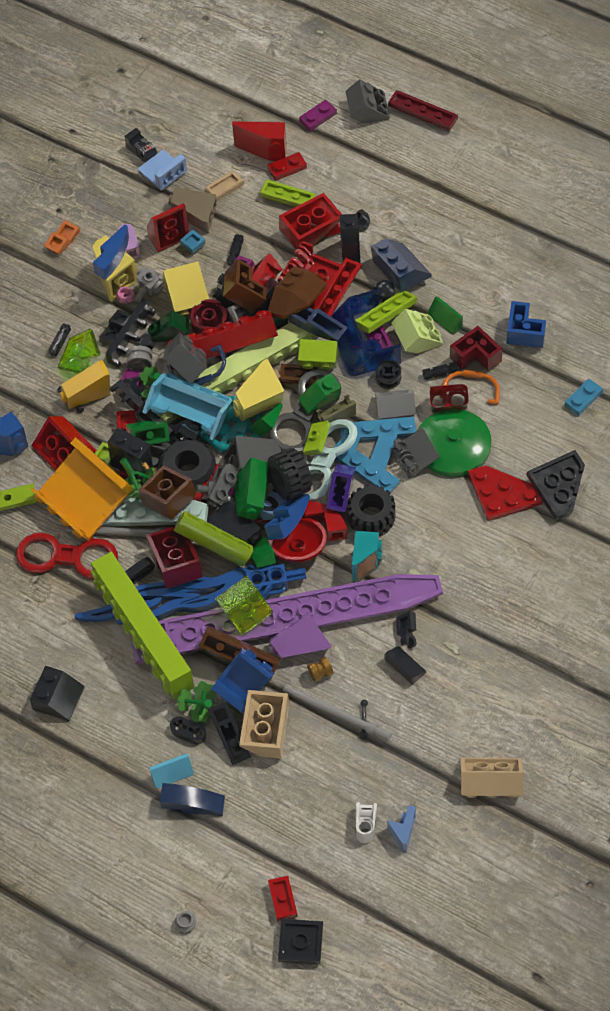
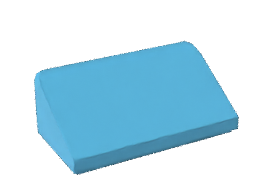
M188 754L149 768L156 788L162 787V783L171 784L194 774Z

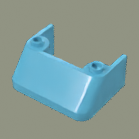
M163 373L151 385L142 412L146 414L150 409L155 414L170 411L202 424L203 432L210 435L209 439L213 440L222 427L232 399L192 382L190 384L186 379L176 375Z

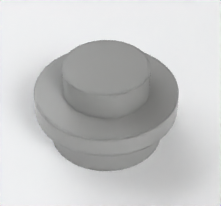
M183 911L176 916L175 925L179 931L189 932L195 928L196 918L193 913Z

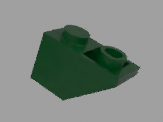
M172 310L149 325L150 340L152 342H169L179 333L183 336L188 335L189 319Z

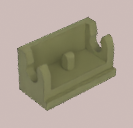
M347 394L344 396L343 401L322 412L320 409L316 410L315 419L318 422L328 420L329 423L339 419H348L356 415V402L354 400L350 401V396Z

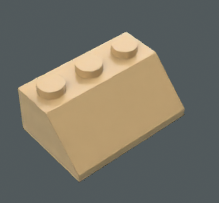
M248 690L240 747L261 757L282 759L290 707L288 693Z
M461 758V795H465L468 798H475L477 796L517 798L518 796H523L524 772L522 758Z

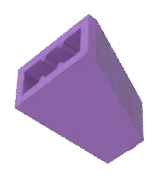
M308 613L269 640L271 645L268 646L275 656L279 654L281 658L332 647Z

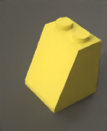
M106 235L92 245L95 260L101 255L100 246L109 239ZM126 252L114 272L106 280L101 278L108 299L111 302L116 299V294L121 287L130 288L137 282L135 259Z
M199 262L163 270L162 279L174 312L187 316L195 305L197 306L201 301L209 299Z
M268 359L263 360L235 393L232 410L236 417L239 416L241 422L282 403L284 389Z

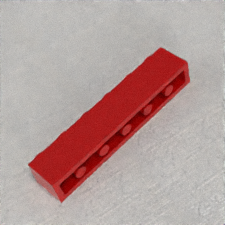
M266 310L257 312L255 316H243L237 322H225L218 328L213 329V327L203 330V333L197 335L196 333H191L187 336L193 341L192 345L197 349L201 348L206 353L205 357L208 359L220 355L219 351L212 352L211 348L221 345L224 353L276 337L278 332L271 311L266 312Z

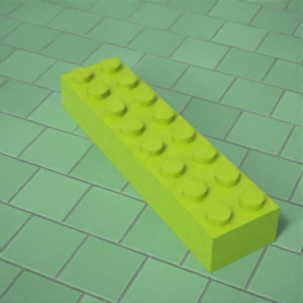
M112 551L91 562L92 571L90 572L94 579L93 584L98 591H102L105 603L112 606L113 615L117 620L120 619L122 621V628L125 633L132 636L133 639L131 640L134 647L142 651L143 654L141 656L147 665L150 663L153 669L151 671L157 680L160 679L163 683L161 686L166 695L170 694L174 700L178 698L182 689H187V691L194 689L191 669Z

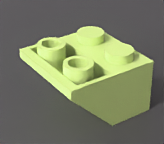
M405 309L391 322L405 351L419 354L444 344L440 337V332L433 323V318L428 314Z

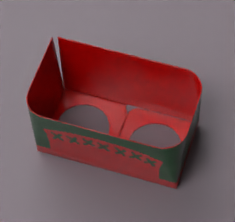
M465 384L430 386L429 393L432 412L445 409H467L469 395L468 387ZM455 394L462 395L464 397V404L454 406L451 403L452 396ZM434 397H444L446 400L445 406L435 407L432 403Z

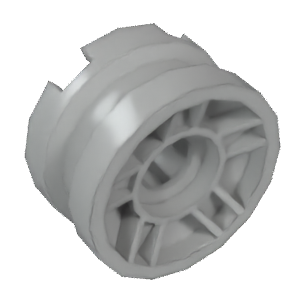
M133 346L127 350L126 365L128 369L132 368L135 371L143 372L145 367L150 368L152 366V351L150 348Z

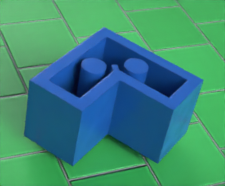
M511 302L506 344L543 348L546 320L529 318L530 303Z

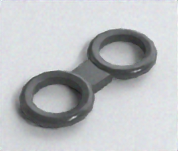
M313 369L306 372L300 378L297 385L298 396L300 397L305 392L306 383L310 379L315 377L323 378L332 372L323 369ZM333 374V376L335 377V379H336V380L338 381V383L340 384L338 378ZM339 398L319 409L325 410L334 406ZM298 403L293 412L278 416L273 429L269 431V439L278 440L281 451L288 448L305 447L311 428L310 421L315 411L307 414L302 405ZM286 421L298 422L303 426L306 436L300 444L288 446L278 439L276 434L278 426Z

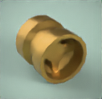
M327 657L320 658L318 663L312 662L307 665L309 674L315 683L320 681L324 675L329 677L334 674Z

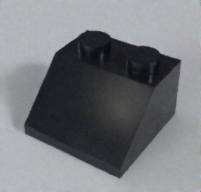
M45 665L30 697L32 709L70 721L85 686L66 672Z

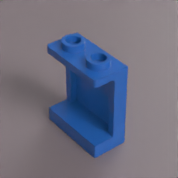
M243 648L211 688L241 713L245 711L248 690L260 691L274 674L271 671L273 668L264 661L261 663L256 659L257 656L254 652Z

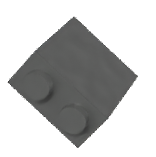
M235 436L222 456L223 464L233 465L237 468L236 471L239 474L251 457L267 462L270 456L281 452V448L276 439ZM267 471V481H266V483H271V480H270V478H269V474H268V471Z

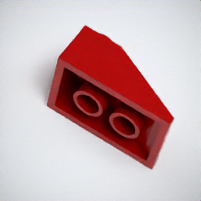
M232 121L235 147L268 161H277L286 157L285 122Z
M322 193L279 215V230L297 250L301 241L312 245L318 242L339 223V215H342V213L325 193Z
M184 203L150 219L147 225L148 238L157 252L180 243V239L189 233Z

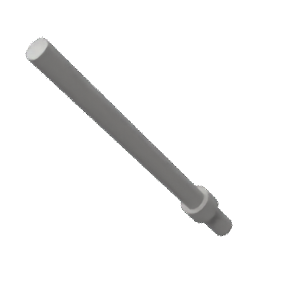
M70 525L68 528L65 526V532L72 533L74 529ZM100 527L95 534L146 537V535L164 530V528L150 530Z
M285 685L283 688V693H288V695L364 729L367 734L377 735L387 741L391 739L392 733L379 728V725L373 722L363 721L290 686Z

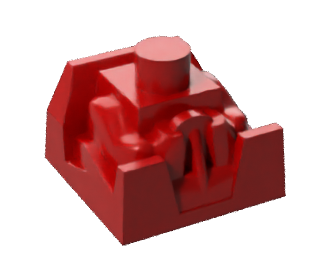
M268 253L253 266L252 280L264 286L271 277L276 279L283 269L277 260Z

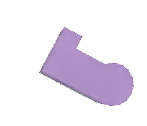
M125 224L128 226L129 241L125 252L132 258L141 257L134 227L131 224Z

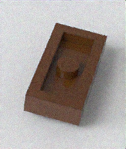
M281 363V377H279L280 383L298 384L300 378L306 372L313 369H305L298 364ZM317 377L310 379L306 385H312L317 381Z

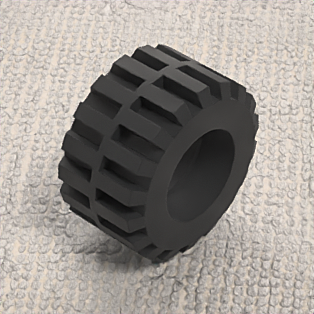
M288 448L268 458L269 478L276 492L284 500L289 501L311 490L312 478L309 467L303 456L295 448Z
M372 484V487L364 485L363 489L359 487L357 492L353 491L351 493V498L349 497L347 513L348 522L352 530L378 532L379 536H382L383 532L387 533L389 531V527H393L396 511L393 495L390 496V491H384V487L380 486L377 488L376 485ZM368 507H376L381 510L375 515H367L362 512V510Z

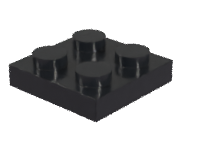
M281 919L278 962L321 965L323 921Z

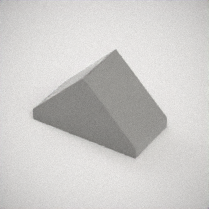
M240 305L231 306L227 309L228 322L231 323L237 322L243 316L252 317L256 315L255 312L252 313Z

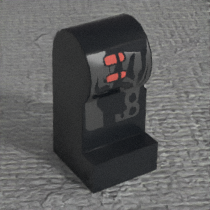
M137 128L124 136L126 148L142 161L147 162L157 154L155 146L147 141Z

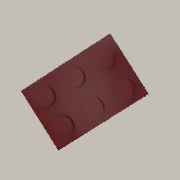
M175 526L146 535L151 556L166 589L203 577L200 560L191 540L173 531Z

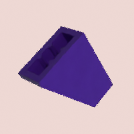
M336 465L333 470L326 509L346 512L356 467Z

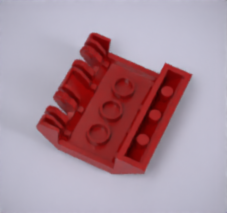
M301 241L294 252L297 259L294 257L290 258L277 281L280 282L293 266L320 275L327 287L309 307L313 310L318 308L331 317L362 267V264L345 258L342 264L336 263L314 254L313 245Z

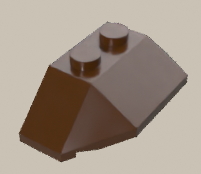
M293 266L275 286L268 311H271L272 316L285 319L291 314L308 308L324 291L327 285L320 275Z

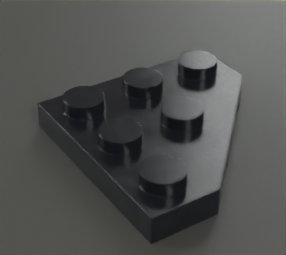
M576 450L533 468L526 473L529 481L555 521L572 514L585 467Z

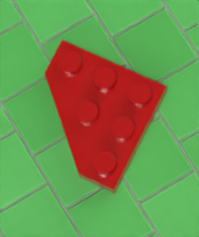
M487 465L468 470V476L487 521L542 505L541 497L529 482Z

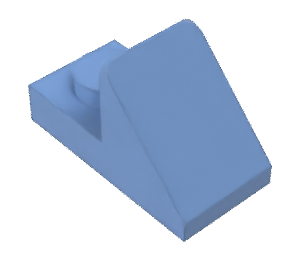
M408 805L407 811L402 813L400 823L387 821L388 831L403 852H407L416 818V807Z

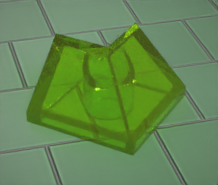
M89 328L69 338L58 364L59 369L80 373L87 369L91 359L101 355L92 329Z

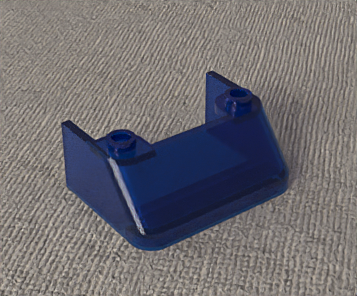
M378 289L347 298L331 316L348 327L337 343L344 368L351 376L375 371L382 360L391 359L399 364L401 363L400 344L382 349L380 342L375 339L363 341L354 318L355 315L369 312L379 305Z

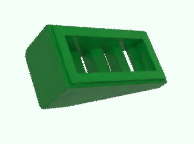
M279 403L267 411L252 425L251 429L260 437L272 430L283 408V404Z

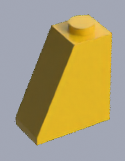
M103 360L98 361L61 384L62 392L59 395L62 403H66L68 409L110 396V376Z

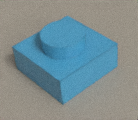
M193 229L180 239V244L192 254L206 244L205 239Z

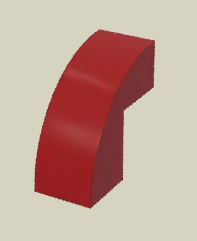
M308 502L304 517L311 518L319 523L325 522L328 541L347 539L346 524L336 510L326 509L327 505L323 503Z

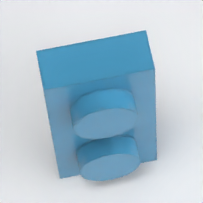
M588 378L565 401L564 406L580 416L603 393V388Z

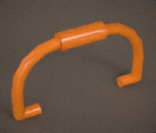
M456 371L449 374L442 384L447 385L456 376L477 379L485 378L495 386V399H488V404L497 405L499 403L500 386L492 376L481 371Z

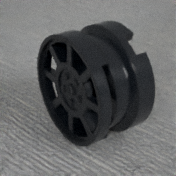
M391 359L379 362L375 369L377 384L384 389L397 387L402 379L400 364Z

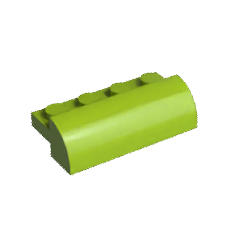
M185 510L177 518V524L173 531L241 567L247 563L253 553V546Z

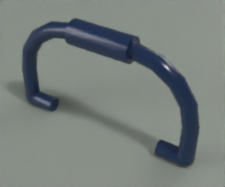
M221 345L211 348L212 352L219 351L222 363L219 370L212 375L209 374L198 378L193 383L204 385L214 381L213 379L220 376L224 371L226 356ZM168 364L169 373L175 375L173 367Z

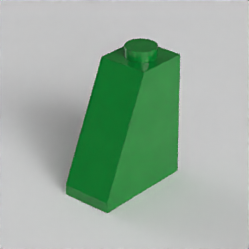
M251 457L237 475L234 493L238 516L255 520L264 509L268 462Z

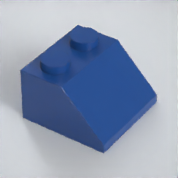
M11 411L0 418V455L14 456L17 453L23 452L28 447L24 427Z

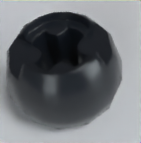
M389 280L379 281L374 287L376 299L383 303L394 296L395 288L393 283Z

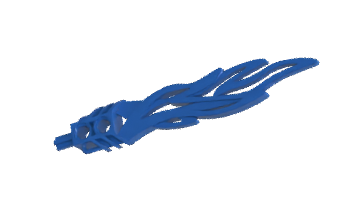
M272 564L257 568L256 565H248L245 568L237 567L215 578L202 577L168 589L165 588L163 582L136 586V589L144 600H148L145 602L157 620H161L177 612L205 611L223 602H241L245 604L249 601L256 602L260 598L261 600H266L271 595L289 590L288 582L307 578L305 568L285 571L284 564ZM275 577L281 578L279 580H273ZM246 579L248 581V590L240 587ZM255 581H262L259 584H254ZM216 591V592H214V593H211V594H208V595H204V596H201L200 594H197V593H207V592ZM163 600H170L169 602H166L165 604L159 606ZM111 605L74 615L76 620L85 622L115 619L113 613L105 614L113 610ZM116 619L117 624H123L120 619Z

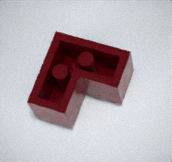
M476 326L450 345V359L453 362H457L461 369L477 360L489 371L502 362L503 349L485 331Z

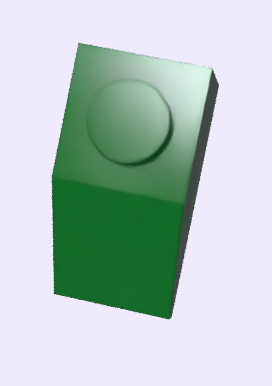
M330 373L315 381L298 398V401L306 413L310 414L338 399L342 387L333 374Z
M142 421L126 424V432L149 444L170 441L167 422Z

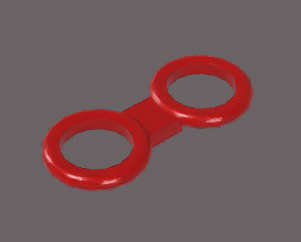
M41 532L28 535L19 543L16 549V559L19 565L28 572L44 573L53 569L57 564L74 566L80 575L93 579L90 572L92 570L86 569L81 563L83 553L92 547H101L108 552L112 551L118 560V552L112 543L101 538L84 541L78 546L60 544L52 535ZM36 541H44L53 547L54 553L46 563L35 565L25 559L24 552L26 548Z

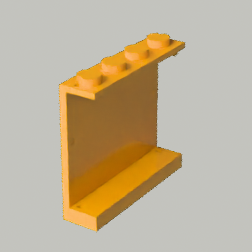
M75 437L71 442L75 447L71 454L39 491L34 488L30 490L35 493L34 498L39 503H46L48 505L46 509L54 516L58 514L61 517L59 521L67 528L70 525L74 529L72 531L74 535L79 539L84 537L89 541L134 488Z

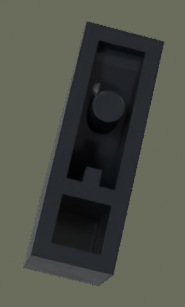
M225 701L209 708L208 711L231 764L235 765L250 758L249 751L239 745L241 732L228 702Z

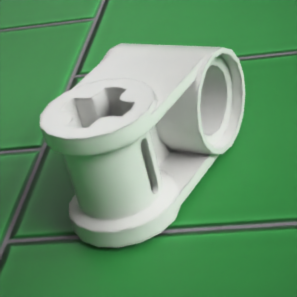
M356 803V838L361 843H369L374 839L377 803L373 805ZM362 829H368V830H370L369 832H366V833L361 832Z

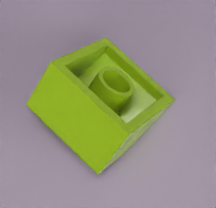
M300 339L299 366L305 369L321 367L323 370H331L337 367L339 357L337 341Z

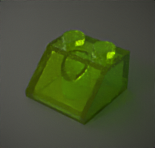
M247 575L215 598L241 635L247 633L273 613L271 607Z

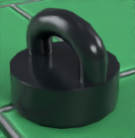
M358 210L356 213L358 215L359 228L367 229L370 225V217L366 211Z

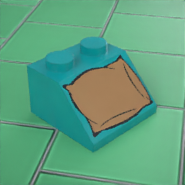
M355 531L352 583L363 580L378 569V561L382 562L383 540H379L378 532Z

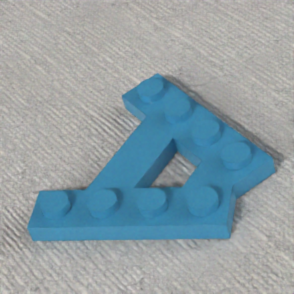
M405 417L353 422L357 427L358 433L356 441L348 451L336 456L335 460L342 465L356 467V475L370 485H376L377 488L380 486L384 487V491L388 490L391 494L400 484L398 478L386 471L393 450V442L397 438L409 437L416 432L415 418ZM340 428L341 440L333 448L340 446L346 441L349 429ZM377 440L371 459L356 450L358 443L361 441Z

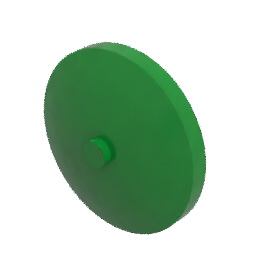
M462 409L441 410L427 417L419 427V429L424 428L440 458L427 466L428 469L437 474L449 477L468 475V470L481 467L490 455L491 434L489 428L480 417Z

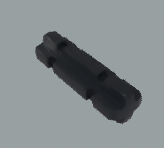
M234 235L229 251L230 255L227 258L229 266L234 263L240 254L241 245L244 241L243 235Z
M63 323L60 326V331L57 332L52 341L53 344L48 349L50 355H58L59 349L62 348L67 338L66 335H69L71 331L70 325Z
M451 362L449 365L443 364L432 367V369H423L422 374L423 378L427 380L432 379V376L436 378L448 375L449 372L452 374L459 371L457 362Z

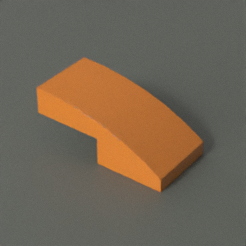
M64 220L56 233L52 232L44 247L59 255L73 242L81 230L76 225Z

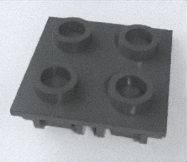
M423 427L404 441L396 439L393 442V451L408 478H411L440 458Z

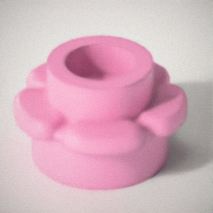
M121 287L116 294V298L122 304L130 303L134 299V292L129 287Z

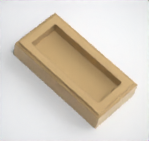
M231 171L205 187V192L216 194L217 201L242 187L244 181L234 171Z

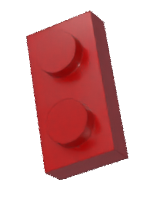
M300 152L268 164V170L275 181L307 169V163Z
M289 876L268 880L277 921L298 917Z

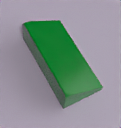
M436 296L430 306L428 315L454 335L463 328V316Z
M266 537L261 538L253 546V553L250 556L257 568L276 563L273 548Z

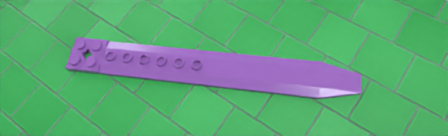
M396 574L160 620L159 623L179 653L186 654L203 650L198 648L208 626L243 642L275 636L306 613L311 616L318 627L405 611L442 595L443 591L439 575ZM132 643L136 665L145 663L141 656L143 654L140 649L137 650Z

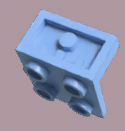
M165 150L160 151L138 168V172L161 191L187 171L186 158L182 154L173 158Z

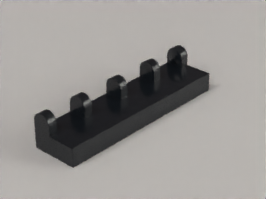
M142 298L105 352L107 363L120 367L121 362L118 358L122 353L126 355L128 350L126 346L130 340H138L139 337L135 333L139 327H147L148 323L144 321L147 315L154 316L156 313L154 309L149 307V301Z
M121 379L110 388L112 393L115 391L122 398L121 402L123 404L127 403L135 411L134 415L137 417L140 416L144 421L164 422L151 409L146 414L143 413L145 402ZM168 426V432H169V438H170V436H171L172 433H173V430Z

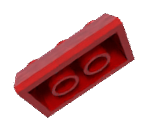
M49 416L31 445L55 471L75 449L71 444L75 437L92 452L95 453L97 451L64 416Z

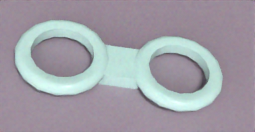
M339 419L330 422L328 434L335 429L346 428L349 429L348 438L343 444L335 448H327L324 445L322 453L316 454L310 463L309 470L311 475L321 473L325 477L323 485L317 491L309 494V501L311 502L319 500L330 490L333 475L330 471L331 465L336 456L344 454L356 441L358 435L357 427L349 420Z

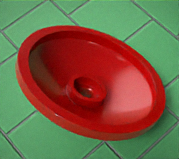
M302 517L287 537L269 540V544L274 550V555L279 559L295 563L305 562L315 558L323 551L327 543V535L324 527L319 522L311 518Z

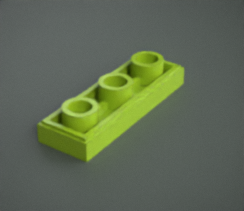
M34 483L0 491V511L38 502L34 498L35 493L30 490L31 488L35 489Z

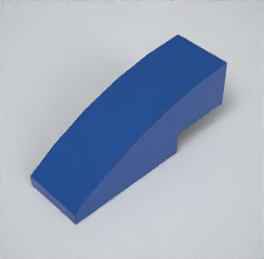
M124 224L100 246L101 255L93 261L95 274L104 280L114 272L125 254L129 241L127 225Z
M303 494L285 501L273 510L275 518L264 526L269 540L284 539L293 531L305 512L310 499L309 494Z

